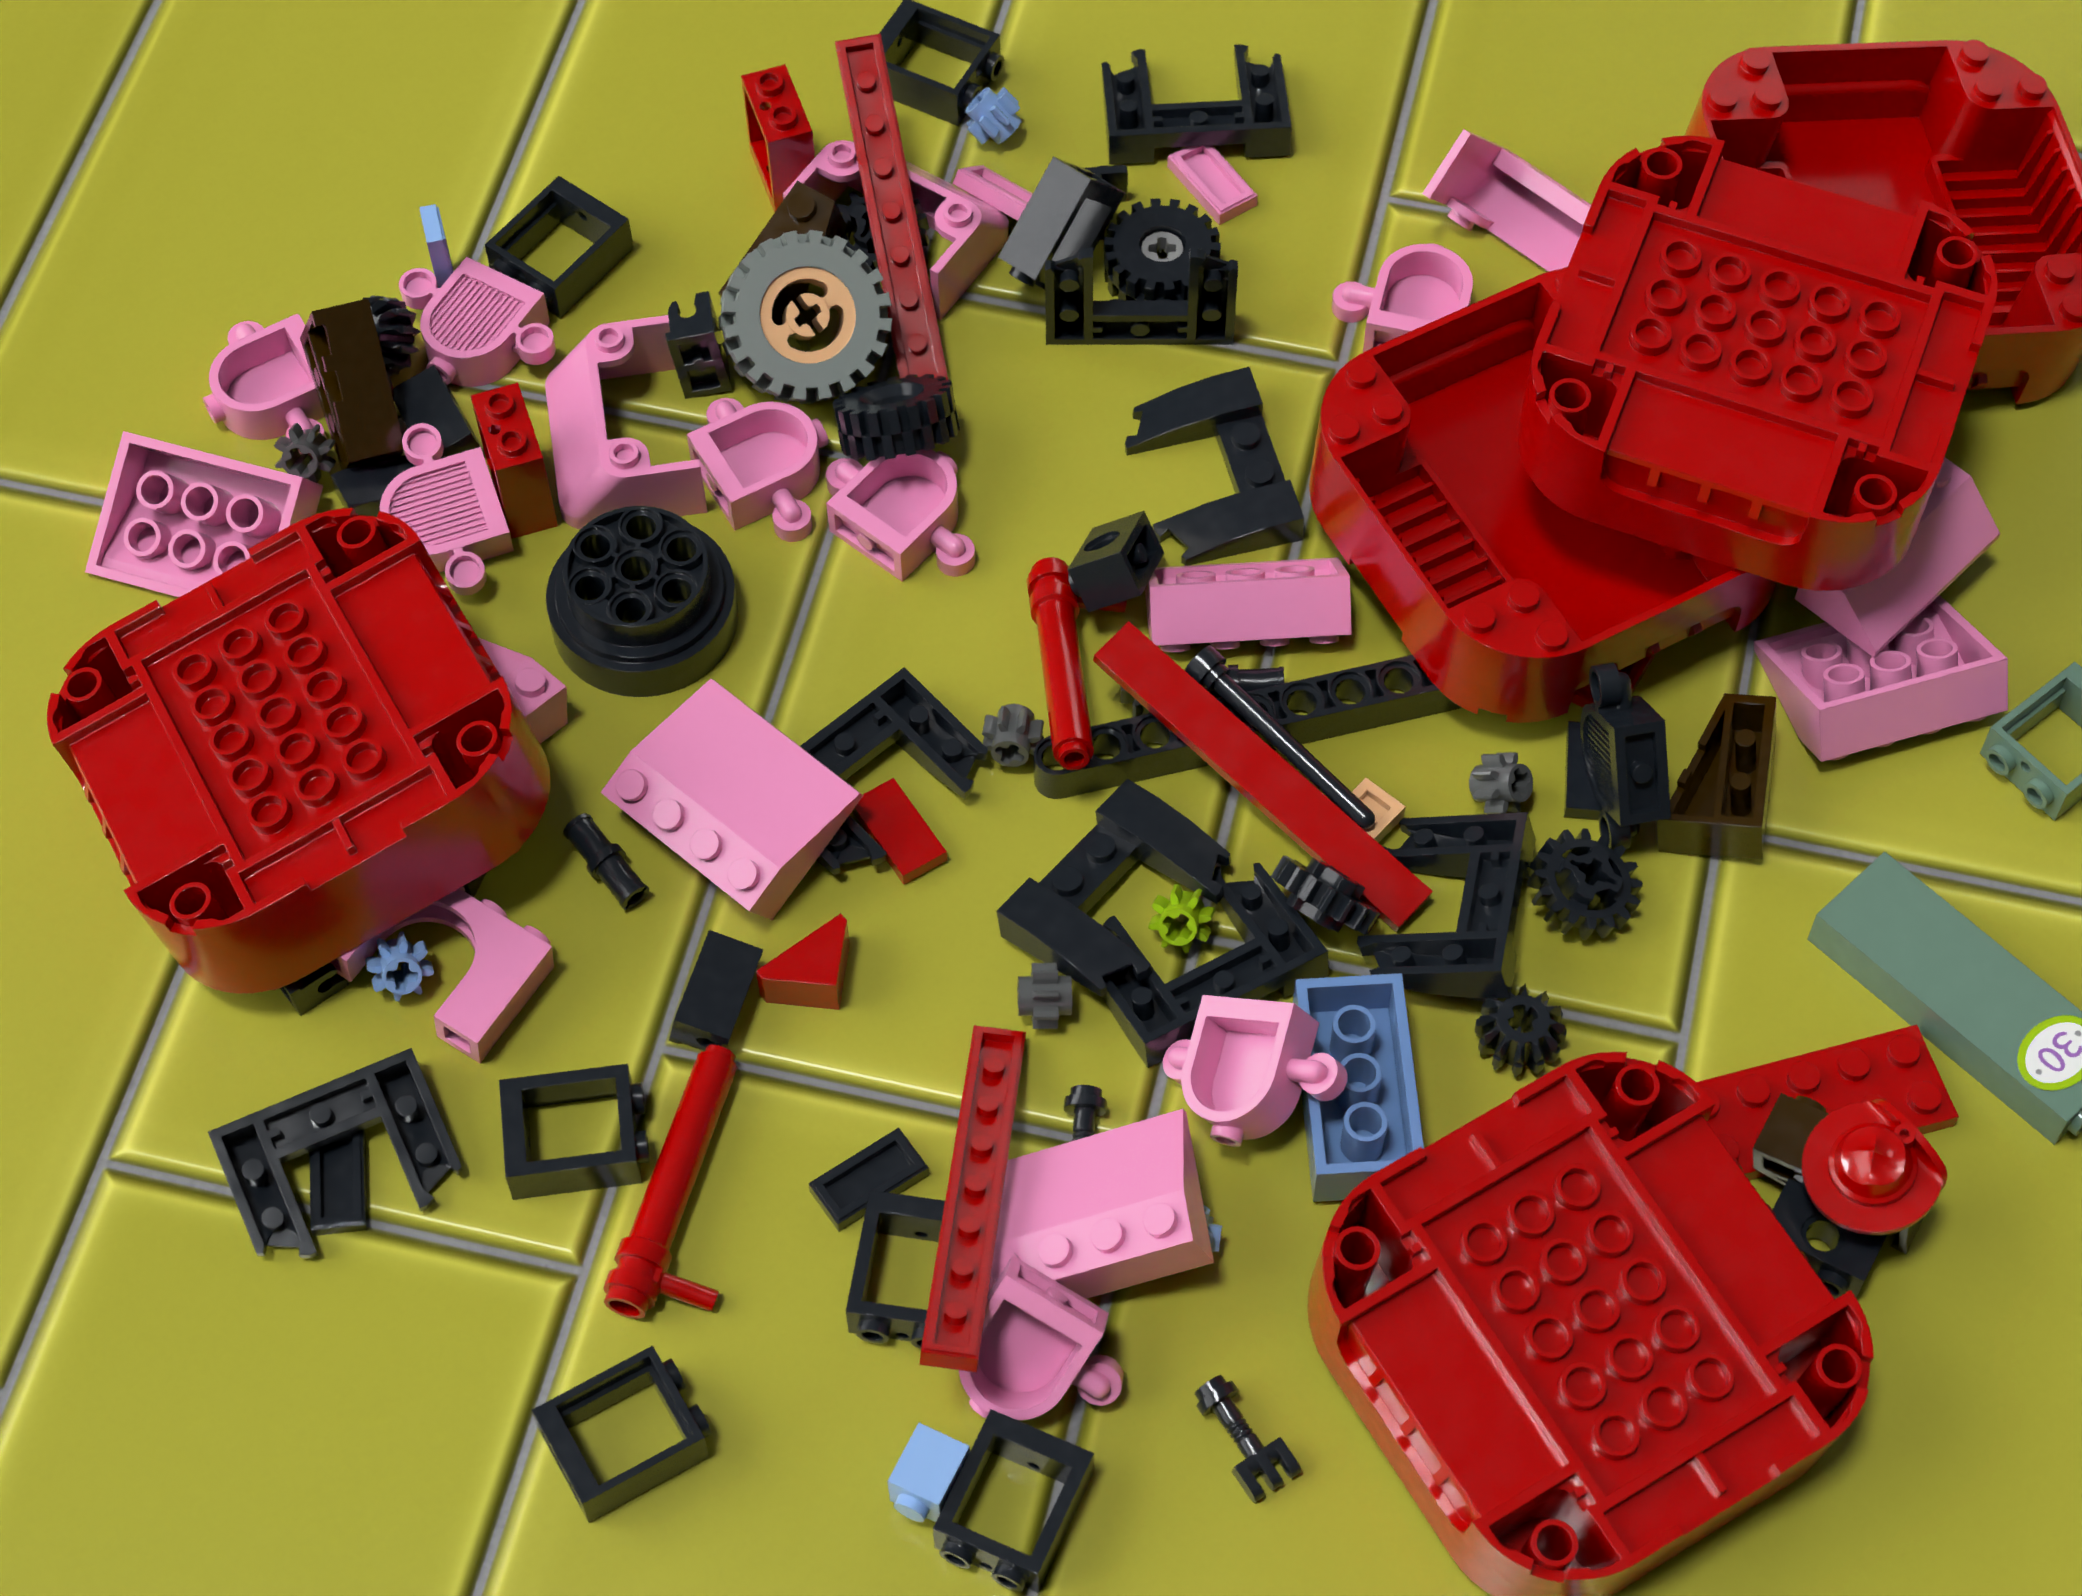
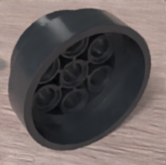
M650 506L623 507L606 512L591 520L574 536L569 546L557 560L550 574L546 589L547 612L559 655L570 670L580 679L597 689L611 694L628 697H651L683 689L706 676L718 665L728 652L737 631L739 611L731 565L719 545L705 532L691 525L679 515L661 508ZM631 620H639L633 623H626Z

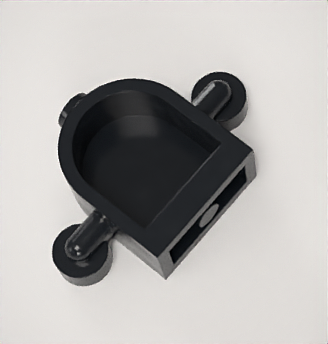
M1612 662L1590 667L1589 684L1594 703H1588L1582 709L1580 739L1587 778L1596 800L1602 806V811L1599 814L1600 836L1603 834L1608 835L1607 846L1614 850L1622 845L1626 849L1630 848L1631 838L1635 837L1640 831V823L1671 818L1665 720L1641 696H1632L1629 675L1624 672H1618L1616 665Z

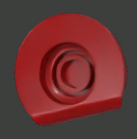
M1884 1099L1852 1103L1828 1114L1815 1126L1809 1135L1802 1156L1803 1182L1813 1204L1831 1222L1860 1234L1884 1235L1895 1233L1914 1225L1933 1208L1947 1182L1946 1166L1932 1145L1901 1111Z

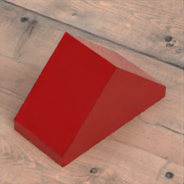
M840 913L756 970L759 993L766 1003L840 1009L850 948L846 918Z

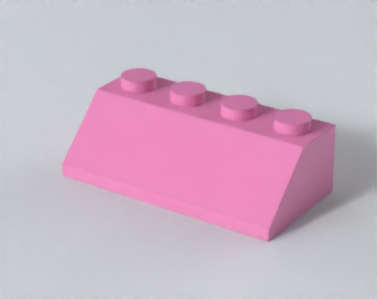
M1944 457L1912 544L1897 565L1878 579L1850 589L1813 591L1798 588L1795 599L1872 657H1875L1999 538L2000 532L1972 477Z
M1338 557L1158 567L1145 587L1149 637L1156 646L1161 645V650L1164 652L1188 651L1191 649V644L1210 643L1215 649H1234L1240 647V641L1260 640V645L1276 647L1288 645L1290 638L1309 637V642L1328 644L1338 642L1339 635H1352L1350 575Z

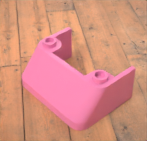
M1463 129L1422 193L1428 198L1451 208L1448 217L1462 227L1471 231L1476 224L1487 229L1548 272L1568 267L1591 204L1515 153Z
M840 140L826 145L783 193V200L796 181L807 185L834 201L848 186L863 193L854 142ZM906 161L913 200L918 199L920 201L923 213H926L929 228L937 231L943 238L953 242L930 269L931 293L936 319L941 321L1007 242L1009 237L1008 218L1005 213Z
M668 315L605 323L595 327L558 364L546 379L545 389L559 506L563 520L573 528L581 529L591 520L606 512L630 506L661 508L679 516L708 512L700 459L651 466L649 451L641 441L633 438L607 440L600 380L675 370L665 334L670 332Z

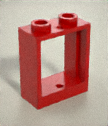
M786 64L741 76L750 152L774 213L783 201V193L815 158L813 131Z
M518 382L470 395L487 466L511 539L558 526L544 459Z

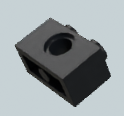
M1145 511L1092 528L1067 569L1070 587L1077 597L1082 598L1088 612L1140 596L1143 593L1164 555V551Z
M1788 1178L1772 1209L1775 1217L1799 1250L1803 1251L1809 1264L1834 1298L1840 1297L1849 1290L1857 1298L1888 1234H1860L1836 1225L1816 1208L1803 1184ZM1807 1239H1820L1831 1250H1817L1809 1244Z

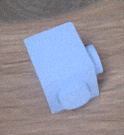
M918 1423L887 1481L890 1501L895 1503L894 1508L911 1520L924 1522L925 1518L936 1522L970 1453V1446Z

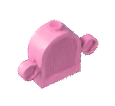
M1431 243L1406 246L1395 251L1384 261L1375 288L1353 281L1338 285L1333 292L1332 312L1339 320L1348 323L1361 321L1368 315L1363 352L1469 306L1473 288L1472 274L1468 265L1460 256L1441 245Z
M466 257L440 288H438L435 275L424 268L411 269L405 272L399 280L401 297L406 306L412 309H424L420 319V328L429 360L427 368L434 365L446 384L451 383L464 387L487 385L508 374L520 359L530 365H541L551 360L556 352L553 332L548 327L550 320L544 293L473 259Z
M298 313L266 328H263L254 321H243L230 329L227 337L229 345L216 356L210 367L209 384L212 394L203 397L205 407L215 424L223 421L235 434L254 440H268L283 435L290 438L289 429L293 424L298 423L302 430L312 429L318 424L320 425V433L326 438L322 424L317 421L324 417V413L300 341L305 324Z
M732 398L715 400L709 405L706 412L708 425L688 433L687 440L690 459H700L703 482L734 530H737L772 514L774 531L780 539L788 542H797L805 539L812 530V516L809 506L801 501V499L814 488L820 475L819 448L829 444L823 425L817 418L811 420L803 411L786 403L761 402L744 408L739 401Z
M415 424L404 433L402 445L406 458L416 466L403 471L389 483L382 495L379 511L399 518L416 532L439 573L445 572L448 585L455 593L460 595L475 594L483 588L486 582V571L482 560L514 551L510 532L482 449L478 447L441 458L444 447L439 431L430 424Z
M922 449L916 451L915 455L906 456V454L896 455L894 459L885 460V457H879L876 460H871L864 467L858 461L851 458L837 459L828 466L826 470L827 489L833 496L826 503L829 531L903 582L933 552H936V563L939 570L948 576H963L969 573L975 565V547L972 540L963 534L952 533L958 520L956 479L958 467L949 455L941 451H925Z
M1203 995L1191 1040L1183 1039L1176 1041L1167 1049L1163 1057L1164 1072L1171 1079L1182 1085L1183 1095L1189 1107L1197 1115L1213 1125L1210 1138L1218 1143L1229 1146H1241L1242 1140L1261 1138L1278 1129L1294 1111L1302 1089L1319 1101H1330L1343 1092L1348 1078L1345 1067L1327 1053L1311 1055L1319 1022L1295 1003Z
M1012 1255L988 1293L977 1372L959 1370L962 1385L971 1398L969 1401L970 1406L984 1418L987 1417L990 1409L1016 1420L1032 1419L1051 1410L1062 1399L1071 1384L1077 1387L1081 1397L1090 1404L1102 1406L1112 1403L1117 1399L1122 1388L1124 1376L1121 1366L1116 1360L1106 1355H1095L1088 1358L1104 1334L1109 1313Z

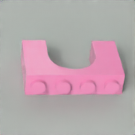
M463 886L329 962L337 969V974L352 982L365 966L366 958L373 956L377 951L378 945L376 940L378 938L386 940L398 929L419 922L440 923L460 932L472 945L475 951L474 959L464 978L435 1013L434 1021L437 1037L478 1063L483 1061L554 968L551 943L541 931L529 925L522 928L509 920L505 911L496 903L488 899H482L480 902L467 894Z

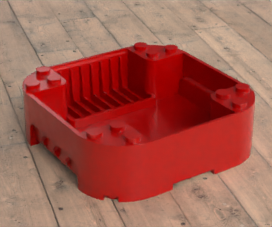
M1932 40L1748 48L1727 58L1713 70L1705 83L1685 135L1724 140L1722 159L1911 216H1915L1920 201L1924 200L1954 214L1975 232L1973 237L1974 243L1984 256L1990 254L1997 272L1998 292L1995 307L1967 390L2010 388L2016 404L2045 398L2064 386L2066 380L2075 371L2082 359V162L2060 107L2042 76L2035 74L2015 58L1988 47L1979 40Z
M1672 136L1662 138L1659 147L1641 153L1637 148H1634L1619 158L1604 175L1583 224L1582 233L1559 290L1550 305L1533 349L1518 427L1519 453L1528 476L1550 501L1576 517L1785 585L1813 591H1836L1858 587L1878 579L1897 565L1910 548L1940 472L1997 299V272L1991 255L1984 256L1973 241L1975 232L1965 222L1935 204L1921 200L1915 216H1911L1722 159L1724 140L1703 136Z
M1567 267L1530 278L1371 348L1346 363L1333 377L1323 397L1309 482L1312 507L1322 528L1348 565L1354 563L1403 632L1401 640L1415 657L1431 682L1447 698L1462 708L1475 714L1478 713L1480 708L1492 713L1507 715L1506 722L1511 723L1545 721L1568 713L1575 691L1589 685V670L1593 665L1613 662L1619 671L1687 637L1700 633L1704 629L1723 620H1726L1734 632L1741 630L1755 620L1764 610L1777 584L1776 581L1576 517L1550 501L1528 476L1518 447L1519 420L1533 349Z
M341 508L304 518L247 549L251 558L163 607L155 600L103 629L79 648L63 668L68 677L64 681L59 694L51 693L47 709V727L51 742L81 784L85 797L91 803L102 826V832L105 838L109 840L120 863L123 875H126L131 885L123 891L185 972L196 981L215 990L238 994L265 992L280 989L307 976L487 873L510 856L516 854L533 833L545 811L550 792V769L542 746L506 681L499 674L441 577L421 539L408 524L382 511H379L377 517L357 515L354 508Z
M1601 1052L1573 1059L1513 1093L1512 1098L1424 1149L1420 1146L1372 1174L1358 1184L1338 1207L1327 1230L1309 1284L1307 1311L1311 1334L1318 1353L1450 1556L1476 1585L1492 1596H1613L1807 1473L1850 1426L1859 1414L1869 1392L1867 1387L1870 1376V1362L1874 1359L1873 1342L1866 1316L1853 1292L1849 1290L1836 1299L1832 1296L1809 1264L1806 1255L1793 1242L1775 1217L1769 1204L1765 1203L1742 1171L1741 1165L1731 1156L1707 1121L1716 1104L1714 1100L1688 1075L1660 1060L1655 1065L1642 1060L1626 1058L1627 1052Z

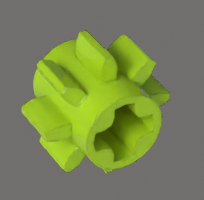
M1175 884L1169 900L1161 895L1156 896L1152 907L1159 914L1152 917L1148 928L1159 931L1160 936L1163 938L1161 947L1165 948L1169 944L1181 946L1183 951L1188 953L1193 944L1194 937L1204 942L1208 940L1212 930L1205 922L1212 920L1215 907H1205L1200 898L1202 895L1200 888L1193 893L1182 891L1180 885ZM1180 914L1188 917L1183 923L1176 920Z

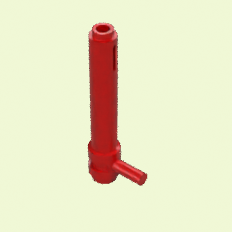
M1048 557L1037 561L1032 566L1026 580L1030 598V613L1038 630L1054 759L1067 770H1079L1089 763L1094 753L1076 623L1080 612L1079 608L1086 609L1082 598L1077 597L1070 587L1069 572L1067 570L1069 566L1066 562L1059 558ZM1127 600L1098 610L1124 613Z
M708 1045L705 1051L698 1053L628 1237L621 1239L614 1259L617 1263V1268L609 1271L603 1287L606 1293L604 1299L605 1306L619 1315L633 1319L645 1317L647 1309L655 1306L659 1294L711 1312L719 1293L718 1290L667 1273L672 1261V1255L669 1252L738 1068L735 1063V1054L725 1047Z

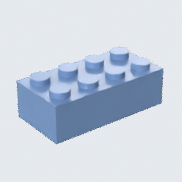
M1402 973L1295 979L1293 1003L1319 1022L1311 1055L1316 1053L1331 1055L1345 1067L1348 1077L1343 1092L1330 1101H1319L1303 1089L1301 1091L1313 1202L1344 1200L1358 1184L1372 1174L1420 1146L1424 1149Z

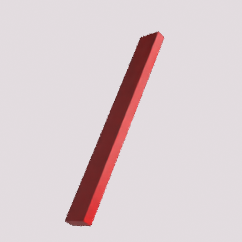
M881 33L835 41L877 266L884 279L881 281V286L884 293L889 292L891 306L887 308L888 318H892L890 333L899 378H905L911 374H917V377L925 374H934V378L941 375L948 380Z
M1128 621L1094 654V663L1311 857L1324 861L1363 885L1365 890L1360 898L1376 908L1381 913L1379 917L1395 932L1431 896L1433 891L1131 622Z
M973 1026L919 1365L977 1372L1026 1032Z

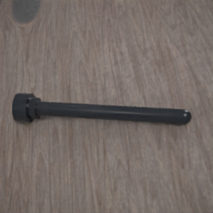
M1213 646L1205 647L1189 662L1185 671L1208 692L1215 690L1362 829H1368L1375 823L1373 811L1228 676L1230 669L1225 666L1226 659Z

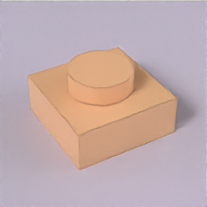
M1365 778L1352 791L1375 814L1373 826L1363 830L1379 843L1404 818L1406 806L1368 778Z

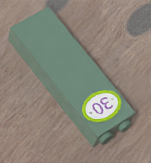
M1885 851L1816 914L1807 940L1911 1026L1917 1024L1921 1034L2052 1144L2055 1145L2068 1131L2075 1136L2082 1132V1011Z

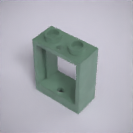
M2073 662L1992 725L1980 751V754L1996 773L2008 778L2024 793V796L2031 805L2042 809L2054 821L2082 800V773L2065 785L2016 740L2058 707L2082 728V667L2076 662Z

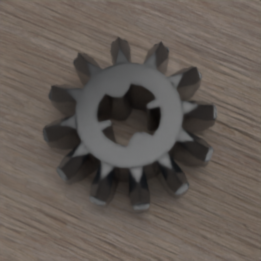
M374 295L363 297V299L369 298L386 371L390 377L392 375H399L400 370L411 367L410 354L419 351L415 345V337L421 331L413 327L416 313L409 311L406 308V303L399 301L397 298Z
M1526 984L1520 987L1518 995L1511 993L1510 998H1497V1000L1487 998L1481 1008L1482 1016L1476 1019L1474 1032L1476 1036L1480 1037L1478 1044L1480 1055H1493L1492 1065L1494 1070L1507 1063L1512 1065L1511 1070L1515 1078L1521 1074L1523 1066H1527L1538 1075L1543 1070L1545 1061L1554 1063L1558 1059L1561 1050L1559 1045L1565 1042L1567 1029L1565 1025L1561 1024L1563 1016L1561 1006H1547L1549 1000L1547 991L1534 998L1529 996V990Z

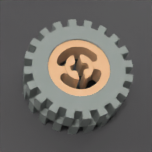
M797 230L786 232L781 237L773 240L770 238L759 244L736 267L729 278L720 301L722 307L721 315L718 317L719 331L722 330L724 342L722 345L726 356L730 355L736 364L733 368L741 378L743 376L747 377L753 383L751 387L760 393L767 392L774 395L775 400L786 403L788 401H798L800 404H813L816 401H826L856 386L857 383L871 373L875 368L874 364L883 356L887 346L884 343L886 335L891 332L892 318H888L887 308L891 306L889 292L884 293L880 282L884 279L878 268L875 270L870 268L866 263L869 257L862 250L853 251L846 246L848 241L837 235L833 239L822 236L823 231L809 230L807 234H797ZM796 283H810L822 288L824 292L823 297L804 293L796 299L802 309L809 310L813 308L816 311L817 316L813 318L812 323L819 333L829 323V309H835L838 312V331L827 347L817 351L805 352L795 349L788 344V337H793L797 340H809L815 336V333L807 323L801 326L796 324L795 318L800 313L793 301L783 311V324L776 325L773 322V303L778 293L787 286Z

